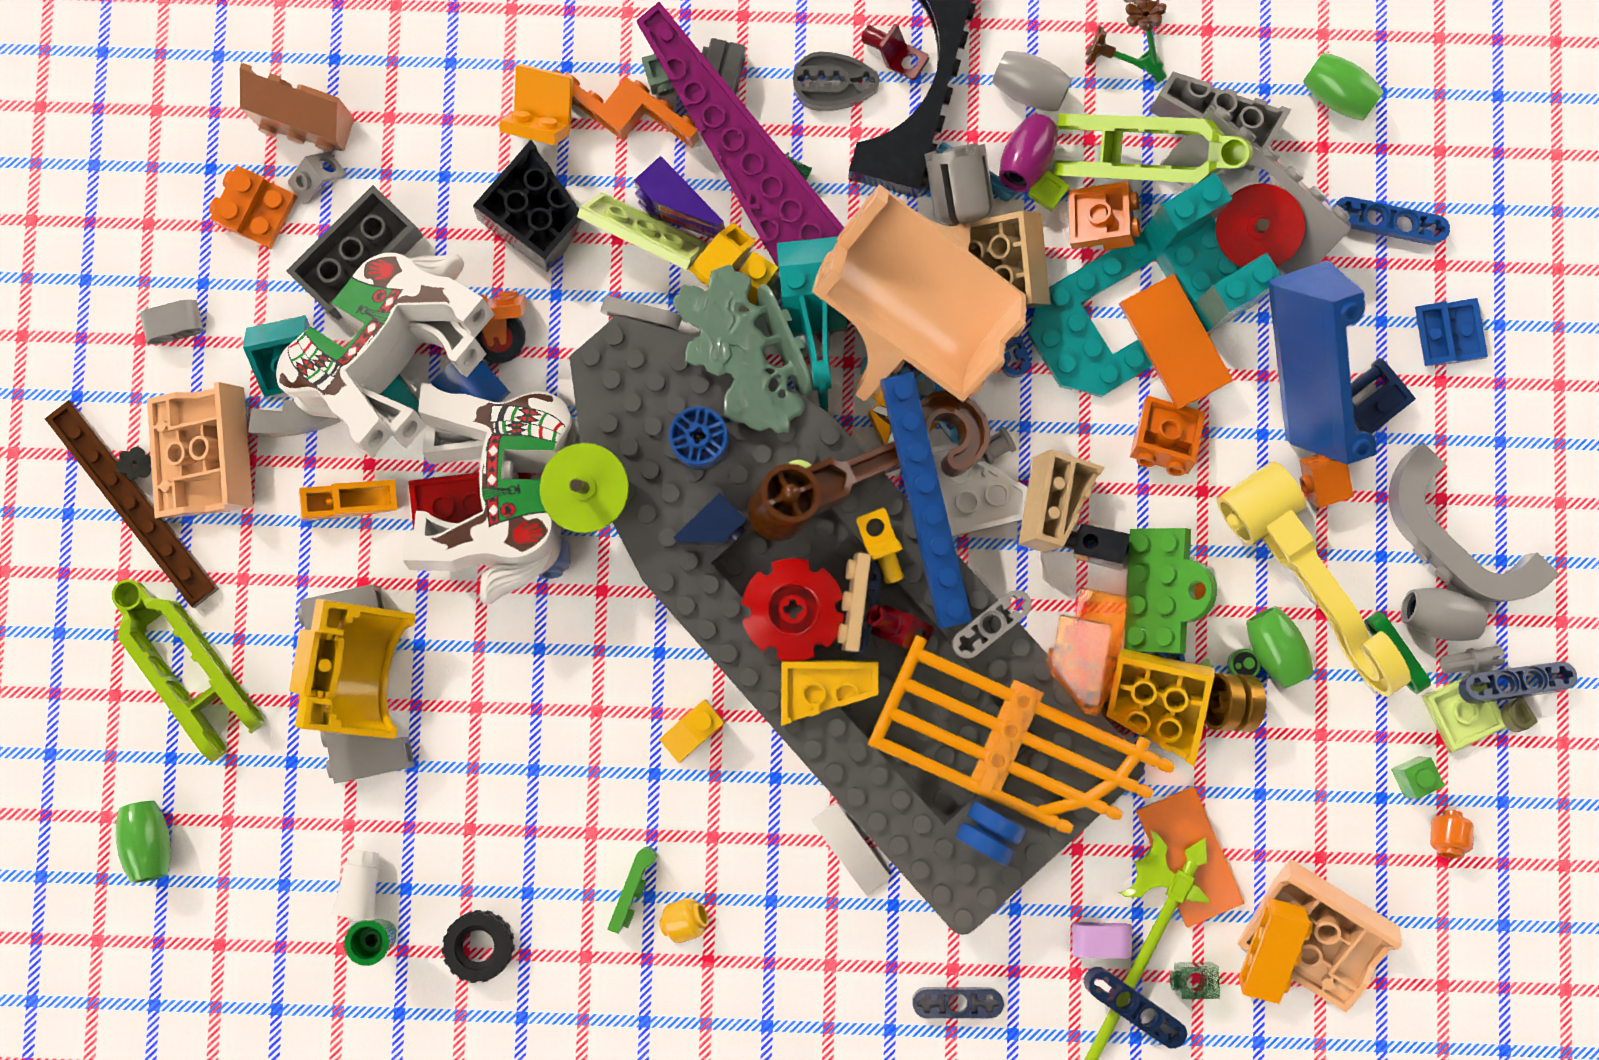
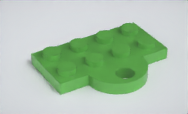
M1130 529L1124 649L1146 653L1186 654L1187 623L1202 619L1213 608L1217 597L1216 579L1207 566L1198 561L1190 560L1191 529ZM1202 582L1205 585L1206 592L1203 598L1198 600L1195 597L1194 589L1197 584Z

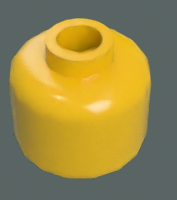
M685 898L667 904L663 909L662 918L659 919L660 930L664 936H668L676 944L699 938L704 933L705 927L708 926L706 909L701 902L697 903L693 898Z

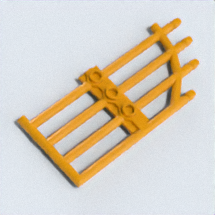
M917 635L867 744L1067 834L1072 832L1073 824L1063 818L1059 819L1056 815L1084 807L1101 815L1105 814L1106 817L1112 820L1120 821L1123 812L1113 805L1109 806L1108 803L1100 800V798L1117 787L1131 793L1135 792L1142 798L1150 799L1152 797L1153 790L1143 783L1139 784L1138 781L1128 777L1139 761L1152 767H1158L1159 770L1167 773H1172L1175 768V764L1170 760L1160 758L1159 755L1147 750L1152 741L1143 737H1139L1136 744L1123 740L1040 702L1044 693L1017 680H1013L1011 687L1008 688L924 650L928 640ZM918 661L1004 699L997 718L912 680L911 677ZM905 691L991 729L985 746L977 745L898 709ZM1034 714H1037L1128 756L1119 768L1114 771L1027 732ZM892 720L977 758L978 762L971 777L885 739ZM1023 743L1104 781L1084 793L1014 760ZM1008 773L1066 799L1036 807L1001 791Z

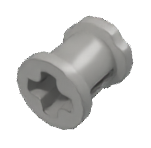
M1005 427L999 428V432L989 439V446L983 458L990 465L994 463V459L1006 452L1017 450L1011 435Z

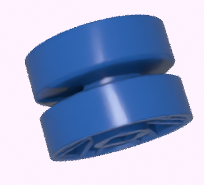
M697 406L683 410L674 418L669 429V442L675 456L682 464L696 470L709 469L717 465L727 453L729 436L723 419L709 408ZM702 433L705 439L700 441L699 444L695 443L693 438Z
M974 801L967 816L977 823V826L962 822L955 837L1007 867L1015 852L1005 844V841L1019 845L1027 830Z

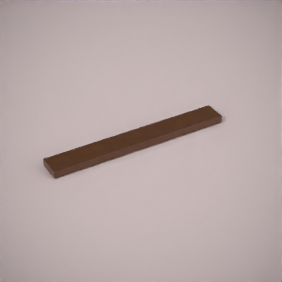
M67 400L44 418L192 608H196L219 590L218 586L168 522L162 518L155 519L153 503L135 480L128 479L127 474L117 472L116 463L119 460L72 401Z

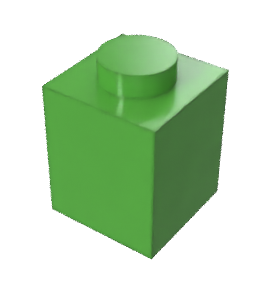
M1417 756L1391 768L1396 782L1406 798L1419 799L1445 787L1432 757Z

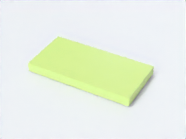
M601 192L581 206L577 214L578 218L685 270L690 268L709 245L707 242L604 192Z

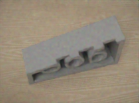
M1174 71L1149 109L1150 112L1158 117L1199 118L1210 105L1215 109L1221 106L1232 115L1231 122L1239 129L1245 126L1257 137L1254 142L1262 148L1266 145L1271 146L1292 110L1284 106L1277 108L1267 105V101L1256 97L1252 100L1239 96L1237 91L1228 88L1225 91L1211 87L1209 82ZM1252 165L1244 166L1250 171H1253L1256 168Z

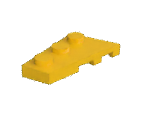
M782 660L781 726L807 716L820 714V712L838 706L842 707L878 695V661Z

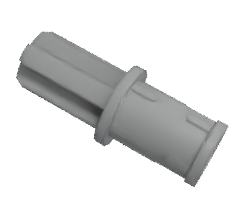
M1500 646L1481 650L1469 648L1464 653L1442 656L1439 665L1445 674L1468 670L1474 673L1478 672L1480 668L1504 665L1505 658L1498 659L1497 656L1505 654Z

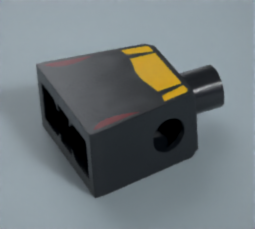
M1080 524L1079 532L1071 531L1063 547L1074 550L1073 557L1076 560L1122 571L1130 534ZM1088 540H1093L1098 544L1093 549H1088L1084 546Z

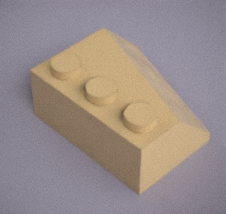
M1022 210L968 223L971 226V243L968 251L1026 295V309L1051 305L1042 213Z

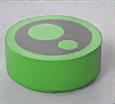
M1250 649L1234 651L1229 656L1227 662L1229 672L1234 675L1256 676L1261 668L1256 655Z

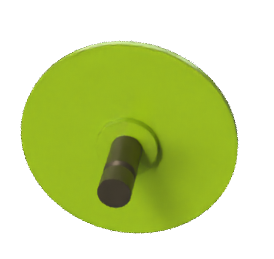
M578 443L561 449L548 461L540 480V497L549 517L559 526L579 533L595 532L614 522L623 511L629 493L627 473L620 460L606 448L591 443Z

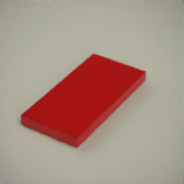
M480 472L408 481L413 530L416 511H426L430 515L450 523H461L481 513L483 508L480 497ZM518 473L519 479H533L532 473Z

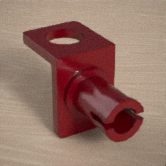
M893 24L888 33L872 25H868L862 33V43L880 50L888 69L911 80H916L930 59L927 53L905 43L901 29L897 24ZM916 56L918 64L914 68L905 69L902 67V62L906 57Z
M883 605L880 608L879 606H873L869 609L866 616L868 624L873 626L871 630L873 635L910 650L914 634L918 629H922V638L928 641L934 630L932 625L887 605Z

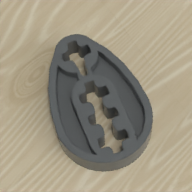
M818 51L806 55L798 62L793 73V90L796 98L803 106L814 111H836L855 106L874 96L879 89L880 78L874 69L855 58L834 52ZM804 75H808L812 81L809 83V87H803L801 80H803ZM818 76H824L825 81H832L833 76H839L841 83L839 88H834L832 82H825L824 87H818V83L813 81H817ZM863 77H869V82H871L867 89L863 88L862 83H858L862 82Z

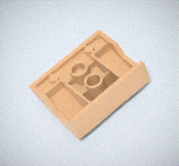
M215 382L213 389L200 392H173L148 398L147 411L155 519L222 513L253 507L244 387Z
M1292 859L1287 862L1274 879L1237 941V945L1248 951L1267 898L1305 907L1309 921L1312 922V932L1310 938L1303 942L1301 962L1298 967L1294 966L1291 973L1292 979L1346 1013L1369 986L1376 966L1390 950H1399L1402 946L1400 926Z

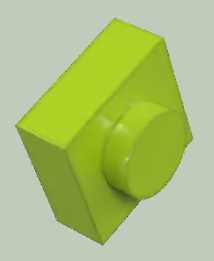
M1047 169L1042 178L1029 190L1027 196L1049 212H1052L1068 191L1070 185Z

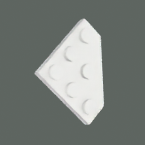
M951 442L931 447L952 537L1022 521L1028 490L1027 486L1011 479L982 459L962 475L949 477L941 470V461L949 451L959 445Z

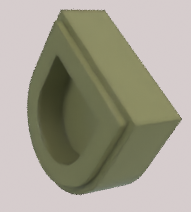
M1524 697L1510 699L1501 709L1502 721L1512 732L1528 730L1538 722Z

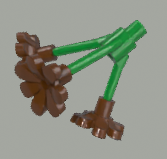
M1123 0L1124 3H1129L1125 7V11L1129 15L1126 19L1130 27L1138 25L1140 29L1146 32L1148 51L1142 54L1139 59L1115 51L1116 47L1106 44L1107 32L1104 31L1105 28L1099 25L1092 41L1093 45H1089L1086 49L1085 55L1088 56L1085 65L1092 66L1095 59L1101 55L1110 59L1115 57L1133 64L1141 70L1145 69L1148 75L1152 74L1156 82L1159 83L1167 75L1162 68L1164 64L1156 51L1153 28L1162 23L1161 15L1166 13L1167 5L1165 3L1159 4L1160 0Z

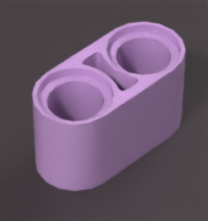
M1072 923V956L1079 958H1132V925L1127 923Z

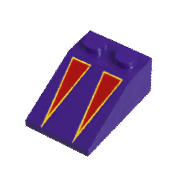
M661 155L633 180L637 190L635 195L639 199L637 203L648 215L654 213L660 220L713 239L719 232L725 229L724 221Z

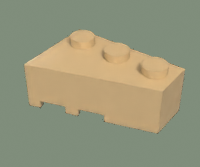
M1052 449L1033 457L1018 545L1043 553L1063 547L1080 516L1079 511L1084 501L1090 497L1093 491L1091 488L1096 478L1102 474L1105 467Z

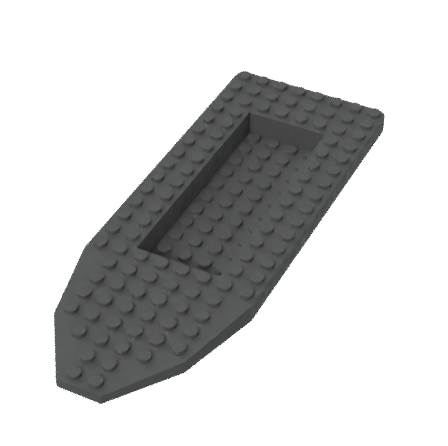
M616 315L573 352L569 359L580 443L596 444L611 451L620 460L627 473L629 483L627 502L621 514L612 523L642 581L947 926L960 935L973 932L1101 814L1086 807L1058 814L1056 816L1059 819L1063 818L1073 824L1070 834L1062 833L1055 827L1051 828L867 745L909 652L908 649L877 637L870 633L866 649L861 653L850 654L843 651L840 643H838L837 635L828 648L821 644L816 645L813 648L814 657L807 660L878 661V695L842 707L838 706L820 712V714L807 716L781 726L782 660L777 659V650L774 647H769L764 652L761 651L752 642L743 624V619L751 615V610L742 605L743 595L750 580L757 572H761L763 575H770L773 571L772 562L788 558L805 559L809 561L808 568L811 572L816 573L821 568L828 571L837 582L843 596L844 591L849 592L850 579L846 578L848 559L853 560V556L856 553L868 554L857 526L856 518L877 509L885 508L895 537L903 548L895 553L904 578L897 582L886 584L878 559H870V562L874 563L881 571V582L876 606L880 608L883 605H887L932 625L934 630L925 648L926 651L1008 688L1011 687L1013 680H1017L1043 692L1044 694L1040 702L1123 740L1125 739L1019 622L973 658L963 659L953 652L951 645L953 637L970 622L941 629L938 628L908 499L886 475L852 488L849 496L842 504L812 516L803 529L791 539L774 541L758 534L750 524L747 513L748 505L768 471L777 465L786 464L797 459L807 461L811 465L830 457L844 462L864 454L865 451L831 414L788 385L787 390L796 393L803 399L805 404L802 415L791 420L789 432L777 433L771 428L757 431L756 429L749 428L745 423H737L725 417L724 396L734 381L732 375L725 373L721 376H716L708 372L703 365L694 366L684 362L688 342L693 341L698 336ZM774 377L771 379L768 388L771 392H774L781 383H778L777 378ZM784 390L779 393V398L786 396ZM697 406L715 411L723 419L729 436V447L725 457L714 467L704 470L692 469L682 464L675 456L669 442V429L674 418L683 410ZM699 433V436L693 438V440L697 444H699L700 441L705 439L702 433ZM719 493L747 520V524L744 526L747 530L746 533L734 544L729 541L725 545H680L673 538ZM872 519L866 526V531L871 536H878L884 530V523L880 519ZM957 554L973 621L997 602L998 599ZM869 569L867 588L870 581L876 580V576L871 575V569ZM866 590V594L873 597L874 591ZM866 600L863 617L867 615V612L870 609V606ZM794 601L789 602L788 608H784V613H789L791 619L797 618V613L802 612V607H797ZM842 601L835 604L836 611L845 614V611H842ZM999 605L996 610L1004 615L1007 624L1012 621V619L1007 617L1010 612L1007 609L1003 611L1001 605ZM988 615L984 618L982 626L987 633L995 634L999 631L1001 624L996 616ZM867 622L862 623V627L867 629ZM976 625L971 628L975 632L972 637L968 639L964 638V636L960 637L959 640L962 644L958 648L961 652L968 650L971 653L974 650L972 643L978 638L981 639L982 644L987 641L986 638L979 634ZM921 628L916 631L914 638L916 635L922 637ZM860 638V644H863V638ZM919 661L911 677L914 681L996 718L1004 703V699ZM905 691L898 706V709L982 747L985 746L991 729L907 691ZM1034 714L1027 732L1114 771L1119 768L1128 756L1037 714ZM893 720L885 735L887 740L970 777L978 762V759ZM1023 743L1014 760L1084 793L1104 781ZM1139 761L1128 777L1138 781L1143 775L1144 763ZM1008 773L1001 791L1036 807L1066 799ZM1117 787L1100 798V800L1111 806L1127 790ZM974 801L1027 830L1019 845L1005 841V844L1015 852L1007 867L955 837L962 822L977 826V823L967 816Z

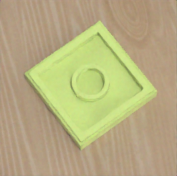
M1474 673L1467 674L1421 696L1449 753L1460 750L1507 728L1502 721L1501 711L1496 701L1470 704L1461 698L1458 689L1459 683L1462 679ZM1487 684L1478 687L1471 685L1470 688L1472 691L1479 693L1487 689Z

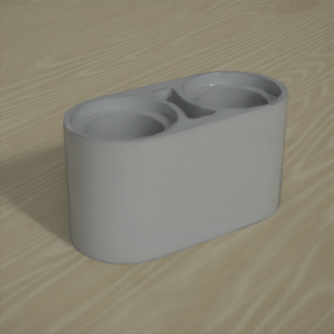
M197 300L175 301L148 308L139 313L146 343L150 345L163 344L195 336L204 331Z

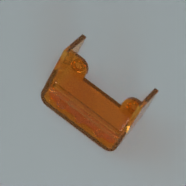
M1081 587L1076 616L1072 617L1061 614L1059 617L1054 648H1049L1046 666L1051 667V675L1083 713L1098 716L1112 690L1130 597Z

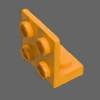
M517 65L515 67L514 111L500 119L499 132L550 145H556L568 137L571 126L573 77L528 65Z

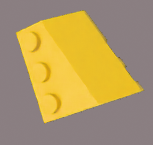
M1121 648L1107 717L1138 735L1147 737L1159 744V747L1173 752L1185 759V762L1195 767L1215 668Z

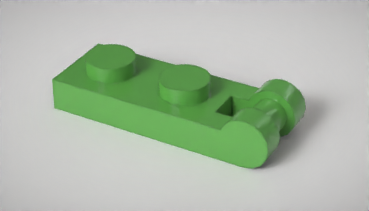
M646 846L637 852L607 930L619 934L623 927L629 928L635 914V910L630 909L634 897L641 898L647 881L642 879L645 869L651 866L657 857L654 848Z

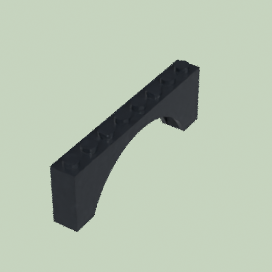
M918 0L932 25L937 46V68L932 85L918 108L904 122L881 136L856 143L849 168L848 180L877 187L880 184L888 191L914 198L918 197L920 189L926 190L928 174L925 171L926 161L924 154L937 150L938 144L933 143L935 132L941 134L946 116L940 114L943 104L949 106L953 88L948 85L951 76L957 78L961 60L956 59L958 49H965L969 34L968 31H964L966 21L972 22L977 5L971 3L972 0Z

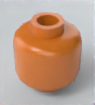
M1444 810L1443 815L1432 819L1430 845L1438 851L1439 856L1454 859L1464 858L1465 853L1473 849L1474 824L1471 820L1463 817L1462 812Z

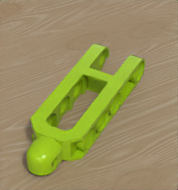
M1059 113L1057 129L1102 131L1100 162L1054 160L1053 174L1056 176L1199 183L1215 172L1217 174L1223 168L1239 169L1248 165L1253 156V147L1245 138L1225 136L1213 120ZM1123 132L1203 135L1209 142L1208 160L1200 167L1121 163Z
M126 579L117 582L112 589L111 599L123 616L119 625L118 640L206 759L214 762L227 752L224 742L200 711L216 698L220 697L228 710L235 712L240 721L249 729L248 733L252 734L265 724L259 710L180 602L153 598L147 588L141 582ZM161 615H164L173 627L174 631L172 633L174 636L180 637L192 654L190 658L193 662H198L210 678L208 682L211 687L194 700H192L145 635L147 626Z

